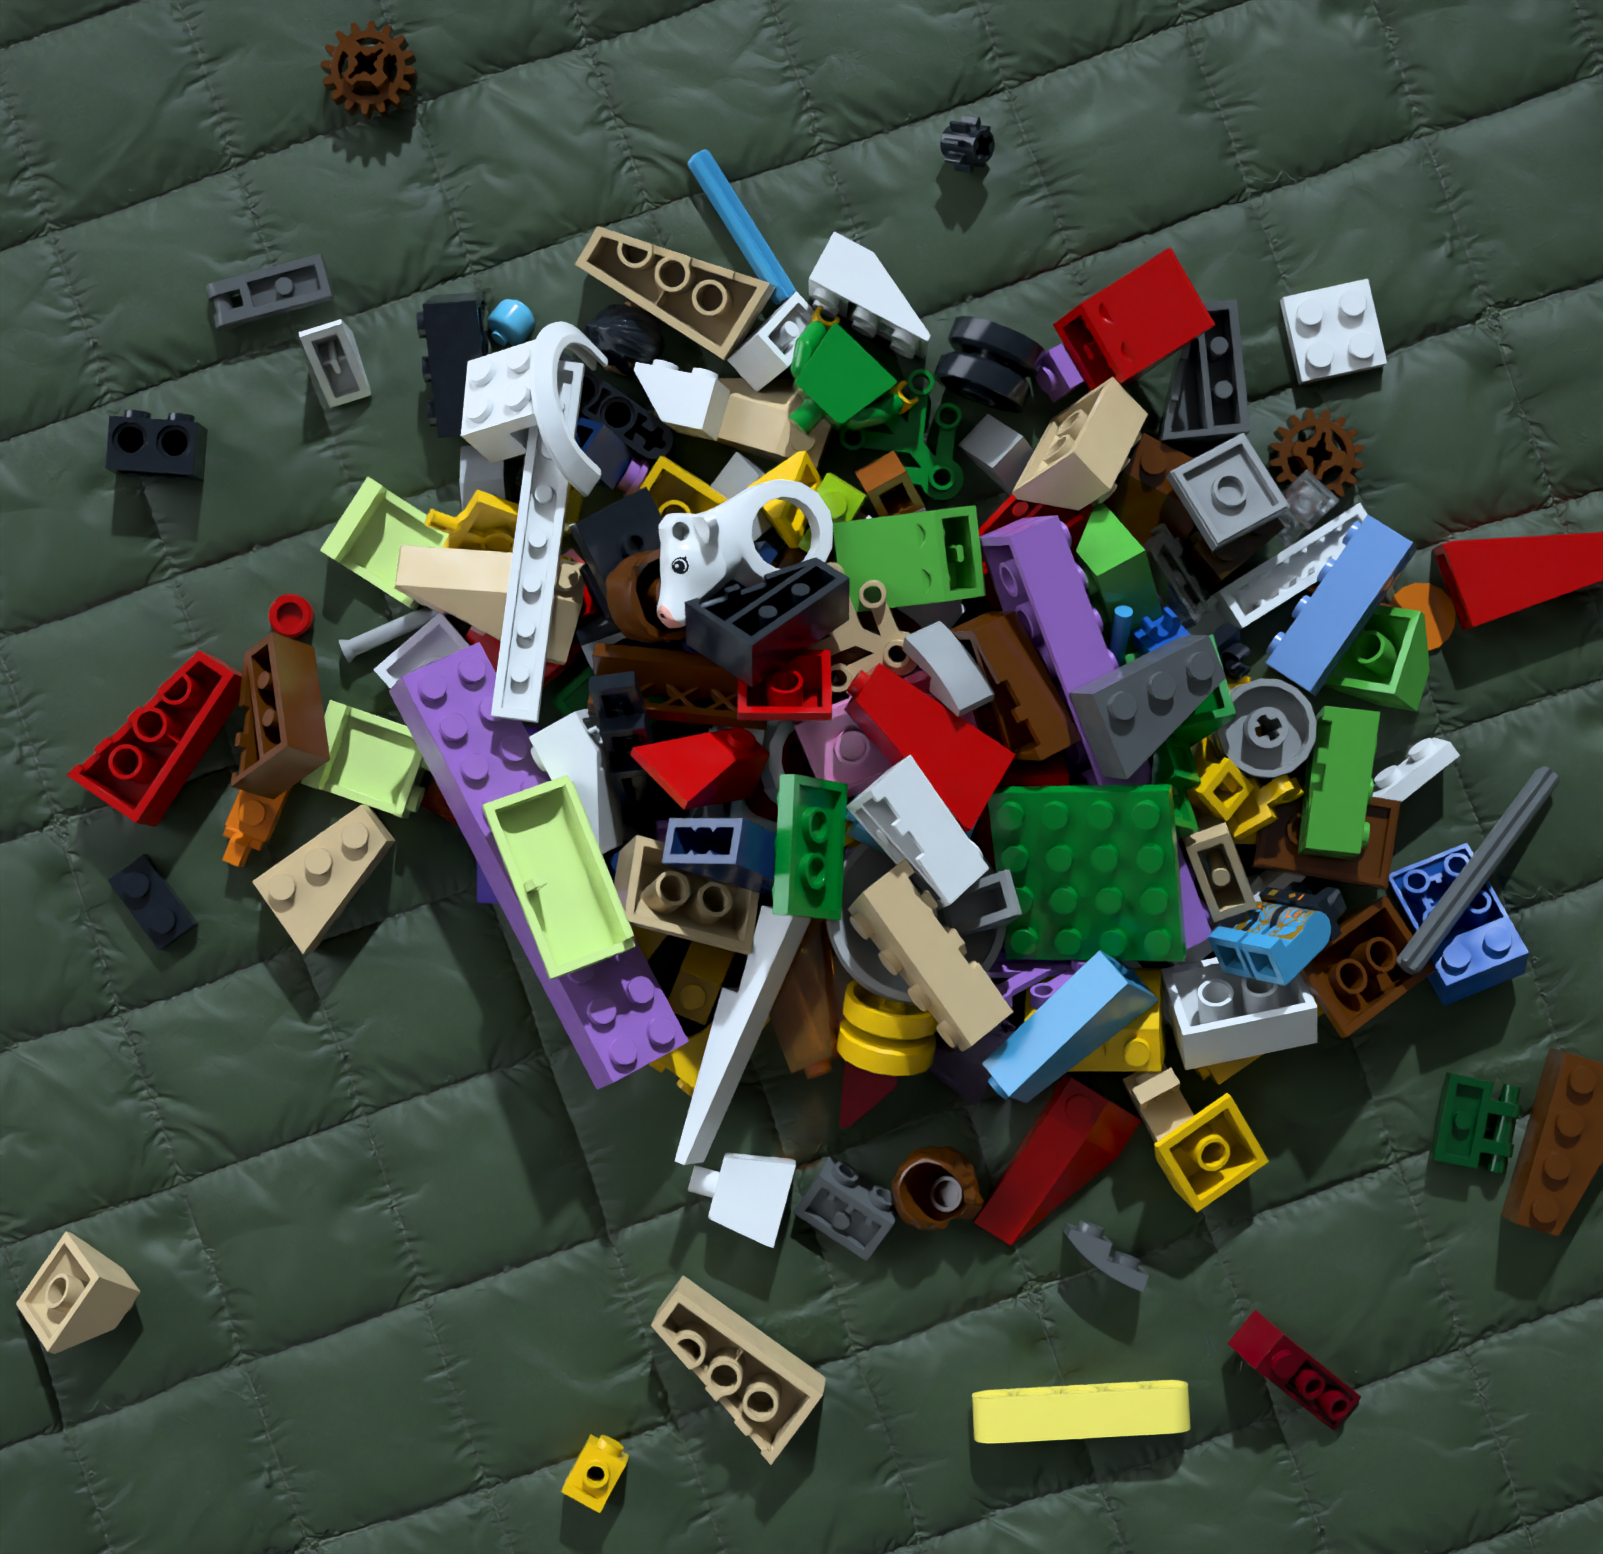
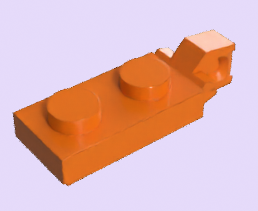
M292 787L275 799L239 790L225 823L226 827L223 836L230 838L222 861L237 867H244L252 848L261 851L264 843L269 842Z

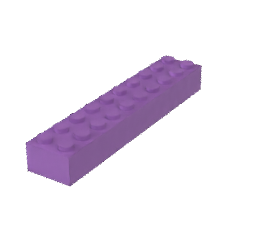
M1058 515L1022 518L980 536L981 554L1003 611H1016L1083 739L1057 752V755H1063L1067 766L1069 786L1152 785V769L1148 759L1128 779L1103 776L1069 694L1073 690L1119 668L1114 654L1105 645L1101 634L1103 622L1097 610L1091 607L1085 591L1088 587L1087 578L1082 568L1074 561L1070 550L1072 539L1066 525L1059 520ZM1177 837L1186 947L1189 949L1208 939L1207 936L1212 933L1208 924L1211 916L1205 902L1198 897L1193 883L1196 879L1195 871L1189 860L1183 856L1178 843L1181 837Z
M478 642L401 676L389 690V693L595 1088L598 1090L689 1042L635 937H632L635 943L634 948L589 967L549 980L515 889L504 866L495 838L484 815L482 805L551 781V778L547 771L543 772L535 763L531 754V748L534 746L522 722L493 718L491 716L496 672L482 645Z

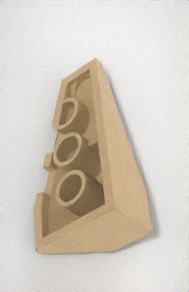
M744 378L717 379L730 390V395L717 441L715 442L780 464L798 451H806L818 471L833 427L823 419L806 436L788 419V416L804 401L793 389L795 378H774L758 392ZM654 410L653 415L660 419L656 410Z

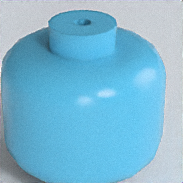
M505 299L489 315L487 324L489 329L493 331L491 336L495 342L503 346L507 342L517 346L525 342L535 328L536 322L531 310L522 302Z

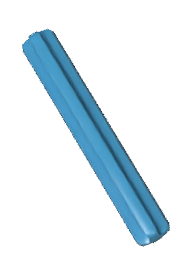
M704 149L697 152L688 161L690 170L758 279L776 286L770 296L773 303L776 305L783 304L796 292L795 287L710 151Z

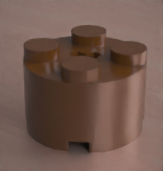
M660 548L628 556L607 576L606 588L609 612L615 624L627 639L653 643L686 638V625L680 628H668L657 616L656 609L661 587ZM714 595L707 601L713 600Z

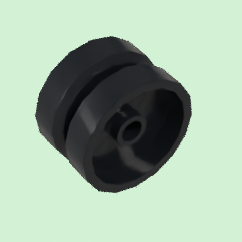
M957 317L948 337V342L955 351L941 355L933 375L934 380L953 393L981 405L1005 412H1023L1031 393V387L1024 378L1038 375L1045 357V349L1031 338L1009 327L977 317Z

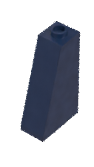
M669 818L662 863L772 897L776 856L774 842L777 833L744 818Z

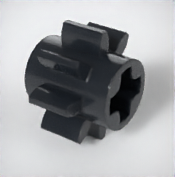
M963 115L961 122L950 121V126L944 130L940 140L941 152L945 156L944 161L946 163H953L955 171L972 173L974 166L984 167L985 163L992 157L995 147L994 137L990 132L991 127L981 125L980 117Z

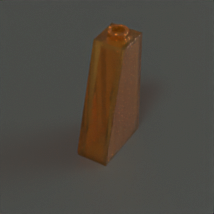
M759 914L756 915L755 929L758 922ZM811 918L769 1013L791 1073L797 1075L806 1074L807 1079L816 1078L832 1070L830 1063L842 1059V1056L837 1051L839 1022L832 946L827 928V920Z

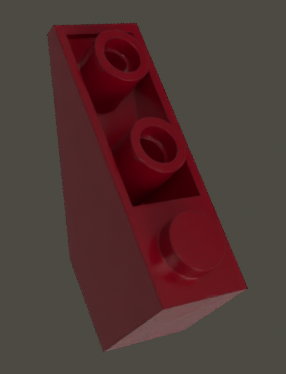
M1257 1310L1251 1313L1227 1343L1255 1370L1333 1431L1361 1399L1358 1393Z

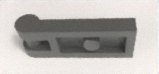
M321 253L216 281L205 287L208 300L214 302L217 314L213 316L218 331L235 329L245 323L335 299L325 259ZM241 293L244 306L233 308L231 297Z

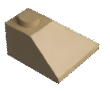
M66 1231L16 1305L46 1350L56 1354L116 1329L124 1315L132 1308L140 1294V1290L122 1267L73 1233Z

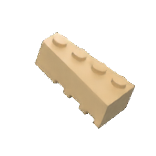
M599 226L595 229L575 263L576 266L723 360H727L742 344L776 288L771 283Z
M905 858L863 891L847 909L852 915L850 922L861 937L866 940L870 937L881 952L878 956L886 969L893 975L899 973L910 988L907 992L914 1004L922 1011L928 1009L939 1024L936 1028L943 1040L953 1048L958 1046L963 1052L973 1046L1013 1013V1011L982 966L976 961L968 964L964 958L967 954L965 942L956 929H951L947 925L942 926L937 920L936 908L939 905L929 891L925 890L922 893L911 883L908 877L915 871Z

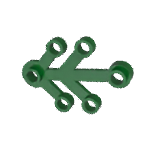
M917 369L909 375L907 382L908 391L911 393L910 400H913L916 396L919 398V401L909 409L908 423L901 414H896L884 422L893 434L864 431V429L855 430L861 436L860 443L855 446L848 445L844 439L848 432L854 430L844 427L840 433V444L848 452H858L861 449L885 452L894 450L895 453L910 454L920 466V468L904 467L913 485L921 486L924 493L933 500L947 501L959 493L964 480L961 467L952 460L955 429L960 424L962 414L959 407L953 403H944L938 407L935 414V423L939 427L936 454L934 456L923 442L927 399L933 389L934 379L929 371ZM918 376L925 377L929 383L928 388L923 391L916 390L912 385L914 378ZM944 410H951L955 413L956 421L953 424L948 425L941 421L940 414ZM938 471H945L950 476V482L945 486L937 485L933 478L934 474Z

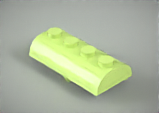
M568 775L482 805L484 815L495 838L504 866L515 889L549 980L589 967L635 947L632 938L634 934L574 782H570Z

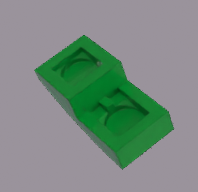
M1169 736L1153 753L1152 785L1172 784L1176 836L1186 838L1199 831L1187 789L1201 783L1189 742Z

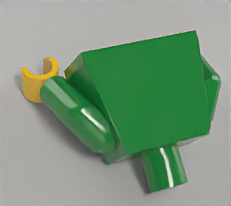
M818 306L808 325L796 340L790 368L793 377L796 379L793 389L804 401L788 416V419L803 434L807 436L823 419L837 431L844 426L855 431L883 424L896 414L907 412L919 401L917 396L913 400L906 399L901 390L908 383L901 381L896 385L897 380L838 325L840 318L836 316L833 322L823 320L820 314L824 307Z

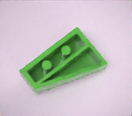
M1324 706L1315 716L1317 720L1316 741L1306 759L1298 854L1352 860L1360 855L1361 849L1367 848L1369 842L1370 824L1365 822L1367 804L1370 805L1373 796L1374 783L1371 775L1377 749L1380 712Z

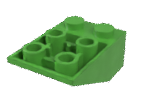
M976 505L833 523L832 545L834 561L844 569L845 575L850 578L849 596L856 612L871 610V608L865 607L859 599L861 586L869 580H878L885 585L887 589L886 601L889 608L986 596ZM869 586L865 589L864 594L868 601L878 602L881 599L882 594L878 587Z

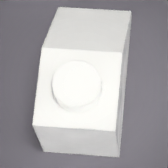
M796 291L745 339L727 361L758 392L792 363L796 340L808 325L815 311Z

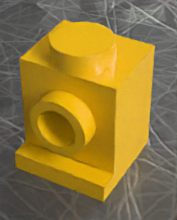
M1193 756L1201 783L1187 789L1192 808L1195 811L1228 821L1253 790L1254 786L1229 758L1224 757L1222 761L1212 758L1211 761Z
M590 1434L567 1476L561 1492L601 1513L627 1464L629 1455L622 1452L624 1447L608 1436L601 1435L600 1438H597ZM593 1466H598L603 1469L605 1476L598 1479L589 1474L588 1470Z

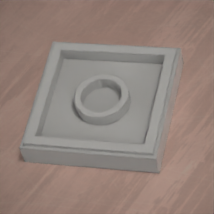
M1244 433L1177 467L1166 476L1212 552L1286 513L1290 508V505Z

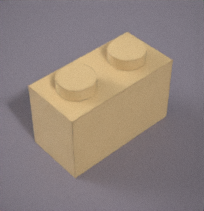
M1207 814L1196 817L1199 831L1183 838L1213 921L1217 922L1257 908L1227 822Z

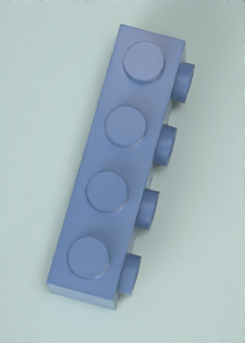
M1367 515L1362 523L1356 521L1349 528L1342 541L1346 545L1337 560L1330 558L1325 563L1317 576V581L1320 584L1311 597L1305 595L1298 602L1291 615L1295 621L1286 634L1279 632L1274 637L1266 651V654L1270 656L1266 661L1267 665L1315 697L1417 551L1413 542L1370 515Z

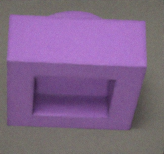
M1062 343L1045 353L1038 375H1035L1038 385L1049 395L1053 403L1068 396L1084 382Z

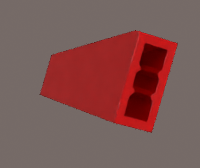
M1603 532L1449 541L1432 549L1449 598L1453 603L1461 630L1483 624L1603 580Z
M878 663L867 673L860 670L846 690V693L852 697L844 710L892 766L911 755L965 833L971 831L1016 754L961 717H957L951 710L882 664Z

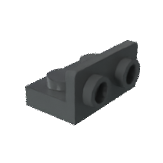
M828 1156L819 1174L793 1211L795 1215L865 1261L869 1259L892 1228L898 1215L894 1208L893 1194L888 1189L873 1184L858 1174L850 1164L838 1161L832 1156Z

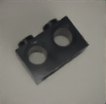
M125 410L124 417L109 416L105 468L117 475L204 481L208 429L195 422V416L183 413H168V420L151 419V413L140 410ZM142 433L144 436L143 446L137 452L129 453L127 449L129 438L133 434ZM179 436H186L188 446L185 452L178 456H172L170 447L173 440Z

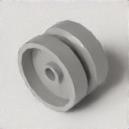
M1260 678L1230 689L1236 718L1207 736L1212 753L1216 759L1222 761L1224 757L1229 758L1246 778L1251 779L1253 777L1256 779H1266L1280 776L1293 771L1307 759L1316 741L1317 720L1311 703L1298 688L1282 680ZM1258 722L1263 723L1266 728V734L1258 737L1255 732V728L1260 726Z

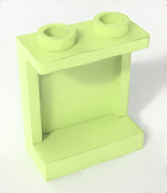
M367 477L320 551L415 611L420 604L424 607L426 605L394 589L399 549L401 545L441 548L449 534L426 527V514L388 491L378 482Z
M330 700L324 716L330 760L303 778L301 784L351 799L400 818L408 819L411 811L417 813L425 793V788L420 787V783L425 770L430 771L408 727Z

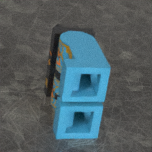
M1292 881L1284 890L1266 887L1259 894L1261 901L1255 902L1257 908L1246 911L1244 918L1233 928L1219 926L1207 936L1223 973L1247 978L1255 976L1256 980L1286 986L1326 946L1328 941H1334L1342 934L1336 920L1347 910V907L1337 888L1325 887L1317 895H1313L1311 889L1301 882Z

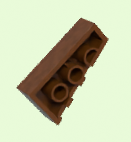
M1549 1048L1501 1216L1515 1224L1559 1237L1603 1162V1063Z

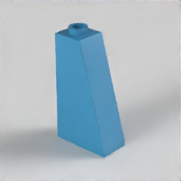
M1099 950L982 1063L992 1075L988 1082L1002 1098L1007 1100L1011 1097L1027 1103L1152 1007L1159 999L1131 967Z

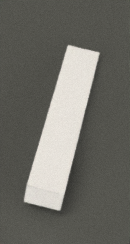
M1361 503L1355 505L1178 616L1181 625L1191 635H1211L1225 622L1240 629L1244 628L1317 582V576L1325 563L1330 558L1337 560L1346 547L1342 541L1349 528L1356 521L1362 523L1368 514Z
M762 905L753 936L752 953L748 955L740 987L722 988L675 1162L687 1165L705 1161L811 918L772 914L773 906Z

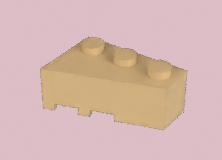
M361 804L252 882L302 954L315 951L323 936L346 909V905L360 886L366 882L392 847L395 839L371 806Z

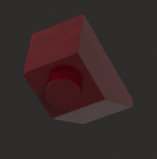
M844 1060L839 1127L849 1128L897 1088V1077L906 1076L873 1073L858 1068Z

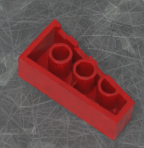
M198 650L157 689L158 693L143 707L139 706L127 717L128 721L114 735L106 737L94 748L95 752L82 765L77 764L66 775L135 823L156 827L239 702L242 673L218 657Z

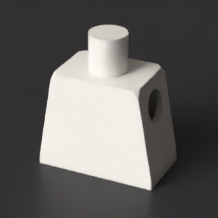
M725 1153L720 1172L694 1165L688 1191L713 1198L708 1218L761 1244L774 1248L796 1160Z

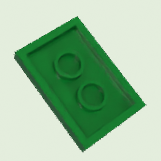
M780 774L779 791L777 793V836L774 842L776 856L774 884L772 886V914L822 920H841L848 784L797 774Z

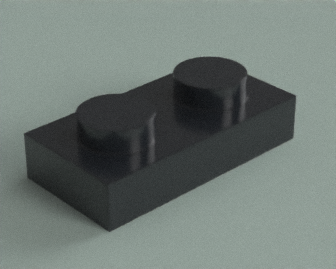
M142 854L108 879V882L159 951L164 950L198 925V922L148 854Z

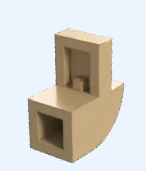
M1164 1063L1161 1072H1135L1123 1079L1128 1095L1155 1143L1194 1116L1179 1090L1180 1081L1173 1069H1167Z

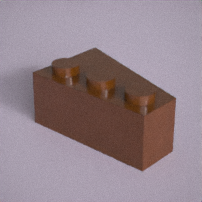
M988 611L950 629L978 664L995 693L993 701L972 710L977 727L980 731L1015 753L1016 755L1013 759L1042 761L1083 740L1016 611Z

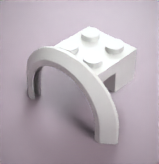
M560 321L544 327L536 340L468 361L461 436L489 462L495 463L525 454L529 427L538 425L547 451L560 473L584 497L588 496L601 477V469L581 450L569 430L558 394L557 368L564 348L575 353L592 371L596 370L597 361L603 367L608 365L606 356L578 328L567 322Z

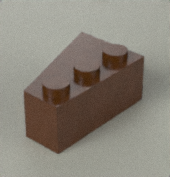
M272 632L244 653L239 706L246 708L244 733H236L235 747L242 749L240 772L232 773L231 778L232 788L269 799H275L330 760L314 647Z

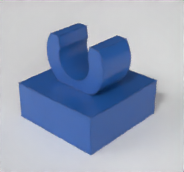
M1168 606L1163 608V616L1153 621L1146 616L1142 619L1141 626L1131 631L1132 644L1142 655L1182 635H1191L1181 625L1179 617Z

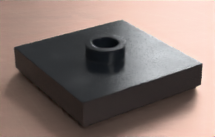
M647 487L639 489L569 526L606 601L607 576L615 570L621 561L635 553L661 548L659 524L663 519Z

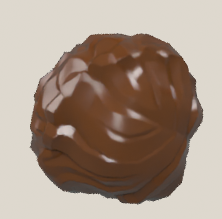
M951 1146L919 1147L912 1151L898 1166L897 1173L891 1183L894 1208L902 1221L908 1225H913L916 1229L943 1231L952 1219L964 1218L968 1220L974 1217L984 1204L979 1193L978 1181L975 1178L972 1163L966 1155Z

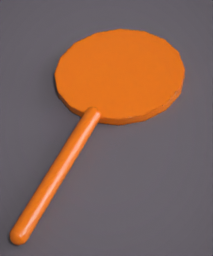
M1413 583L1402 587L1392 596L1389 604L1382 602L1379 604L1381 606L1423 612L1425 614L1428 651L1440 647L1450 637L1455 627L1456 612L1451 599L1442 589L1430 583ZM1310 585L1307 587V591L1313 594L1318 586Z

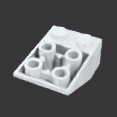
M834 232L809 277V299L814 301L812 306L815 309L818 306H823L824 309L821 313L828 317L836 318L837 314L852 321L851 327L868 338L874 339L877 334L890 341L889 347L906 358L913 359L914 355L924 359L931 335L875 253Z
M587 708L569 714L530 736L529 739L534 746L531 748V754L535 763L543 772H548L551 780L568 775L570 782H574L601 853L604 854L623 844L622 805L610 777V759L599 734V716L596 713H588Z

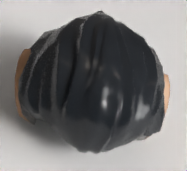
M632 302L607 306L585 326L583 331L586 337L608 359L606 367H603L598 361L597 364L604 368L606 372H613L623 376L636 375L634 372L636 362L652 365L653 360L658 359L662 355L665 347L658 318Z

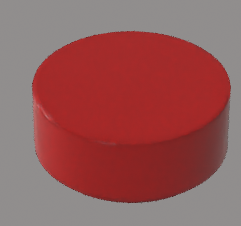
M285 594L278 597L269 609L268 617L273 630L279 635L291 639L305 636L312 629L315 622V612L312 605L305 598L296 594Z

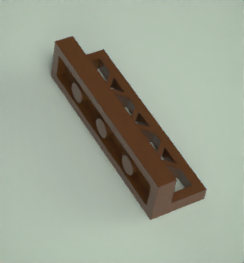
M604 643L595 644L592 654L594 676L635 671L650 719L767 730L769 721H738V709L736 708L738 705V678L701 653L692 654L678 650ZM655 693L668 694L671 699L662 704L650 703L646 698ZM589 695L587 702L588 713L597 714L591 695ZM700 697L711 698L716 702L708 708H698L691 704L692 701Z

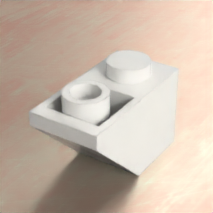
M654 359L652 365L636 362L634 372L663 423L677 433L717 441L730 395V390L717 380L718 374L702 368H693L692 373L678 371L679 367L677 365Z

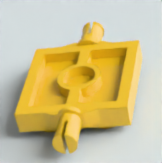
M477 489L465 510L458 514V516L453 517L438 512L435 509H430V513L427 514L425 526L449 534L441 548L513 553L519 504ZM560 555L561 559L571 561L570 557Z

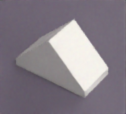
M342 319L299 332L300 340L330 408L371 395L370 386L353 332Z

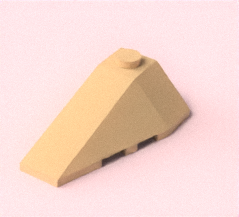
M401 545L394 589L441 614L449 613L472 625L470 630L482 636L487 633L501 641L513 553ZM560 558L546 662L564 665L567 661L583 604L585 583L579 572V567L583 563Z

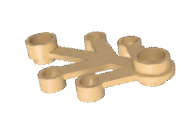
M834 562L826 563L845 575L844 569L839 564ZM878 580L865 582L859 590V599L865 607L871 608L880 635L862 627L849 596V620L829 634L831 636L818 641L807 649L830 650L832 656L851 647L858 646L873 653L847 666L842 663L833 664L831 672L842 670L847 676L846 683L840 686L835 685L831 681V688L834 692L846 690L860 670L867 673L878 663L898 676L910 673L918 665L907 654L906 658L900 662L892 660L889 655L891 647L896 645L903 647L904 637L910 635V633L898 630L886 601L887 589ZM876 586L880 589L882 596L878 602H870L866 599L864 593L867 587Z

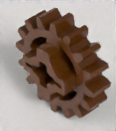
M369 20L364 31L360 30L356 22L351 23V35L346 36L338 30L335 34L340 42L339 45L336 47L326 44L325 50L332 59L321 61L320 66L324 73L329 74V76L322 80L327 90H334L331 98L337 106L345 102V110L349 115L353 116L358 108H360L365 120L371 119L373 110H379L382 117L387 118V106L393 104L397 109L401 110L403 105L399 97L402 94L406 96H413L414 94L412 87L407 81L418 79L416 69L409 66L416 62L415 55L412 50H406L408 43L403 35L394 39V31L390 25L387 24L381 32H378L373 20ZM374 44L375 46L373 47V46H364V45ZM346 58H348V69L342 73L343 64ZM368 65L372 69L377 70L371 76L366 71L363 72V69ZM397 67L396 78L391 83V72ZM376 94V96L365 97L363 95Z
M1306 409L1302 413V422L1293 414L1286 419L1289 430L1279 426L1273 434L1280 442L1270 443L1267 446L1266 451L1275 454L1276 458L1268 462L1266 467L1267 469L1278 470L1279 475L1274 479L1276 485L1285 482L1288 486L1284 494L1286 498L1298 492L1300 493V504L1306 505L1312 496H1315L1318 505H1323L1328 502V492L1337 500L1344 495L1341 484L1350 488L1356 484L1357 480L1350 473L1363 469L1364 464L1355 460L1354 456L1364 450V445L1352 444L1351 439L1356 436L1358 431L1357 429H1352L1346 432L1342 428L1346 420L1344 416L1332 422L1330 421V410H1323L1318 418H1315L1312 409ZM1311 429L1306 442H1291L1297 433ZM1331 436L1337 441L1341 450L1337 449L1331 440ZM1314 448L1317 449V457L1323 459L1317 466L1313 465V457L1307 455ZM1289 464L1294 466L1299 474V479L1291 471ZM1324 472H1339L1332 482L1319 485Z

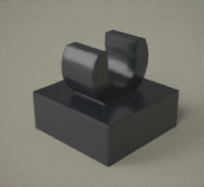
M1225 622L1212 634L1225 676L1227 675L1232 680L1240 681L1251 671L1249 666L1241 663L1250 654V649L1240 643V628Z

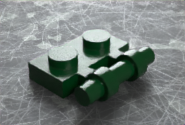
M1446 1072L1429 1158L1435 1161L1477 1169L1480 1152L1489 1153L1486 1170L1504 1174L1507 1157L1512 1158L1514 1144L1510 1143L1515 1118L1520 1119L1522 1105L1518 1104L1521 1087L1503 1083L1500 1100L1491 1099L1494 1082ZM1488 1113L1497 1114L1492 1139L1483 1138Z

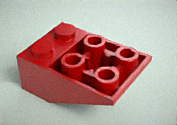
M1170 247L1079 304L1055 322L1053 326L1087 386L1092 391L1111 377H1114L1123 388L1128 387L1214 327L1215 323Z

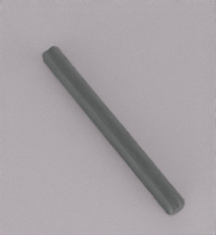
M1543 766L1535 770L1397 957L1396 962L1398 966L1404 969L1406 973L1414 975L1423 969L1558 785L1559 776L1552 772L1550 768Z

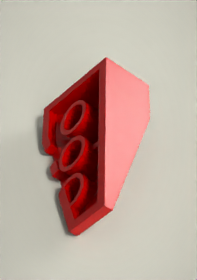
M1065 1073L973 1222L1010 1246L1013 1245L1118 1158L1141 1120Z

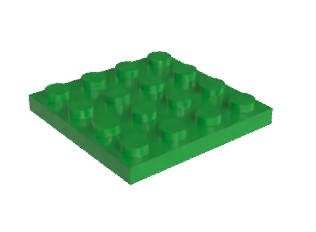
M1172 784L996 787L988 801L996 873L1010 870L1022 912L1018 918L1006 926L1004 938L1006 959L1090 960L1100 950L1118 961L1185 960L1187 947Z

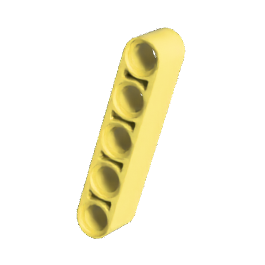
M1179 1380L984 1390L972 1394L974 1440L980 1443H1013L1173 1434L1186 1432L1191 1428L1188 1383Z

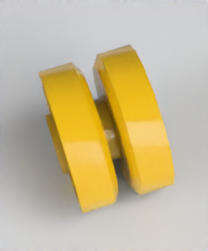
M855 979L846 986L843 1003V1015L845 1018L840 1022L837 1038V1051L844 1060L858 1068L891 1076L915 1075L925 1072L933 1064L936 1048V1036L934 1033L937 1031L936 1026L939 1023L928 1009L922 1011L916 1005L900 1004L881 998L865 989Z

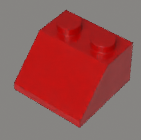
M805 650L753 688L738 679V721H831L830 650Z

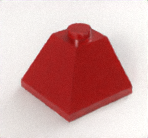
M740 727L633 747L630 755L684 810L752 798L770 753L756 741L755 736L751 732Z

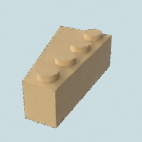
M684 1275L657 1310L651 1324L653 1329L684 1365L696 1373L706 1385V1391L716 1402L720 1401L735 1419L734 1423L745 1436H750L761 1449L762 1456L772 1465L823 1396L826 1377Z

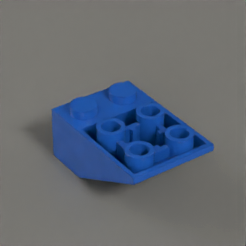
M1468 843L1390 873L1388 884L1403 921L1413 936L1473 856ZM1489 880L1486 881L1429 959L1435 971L1427 977L1443 1006L1525 974L1529 952Z

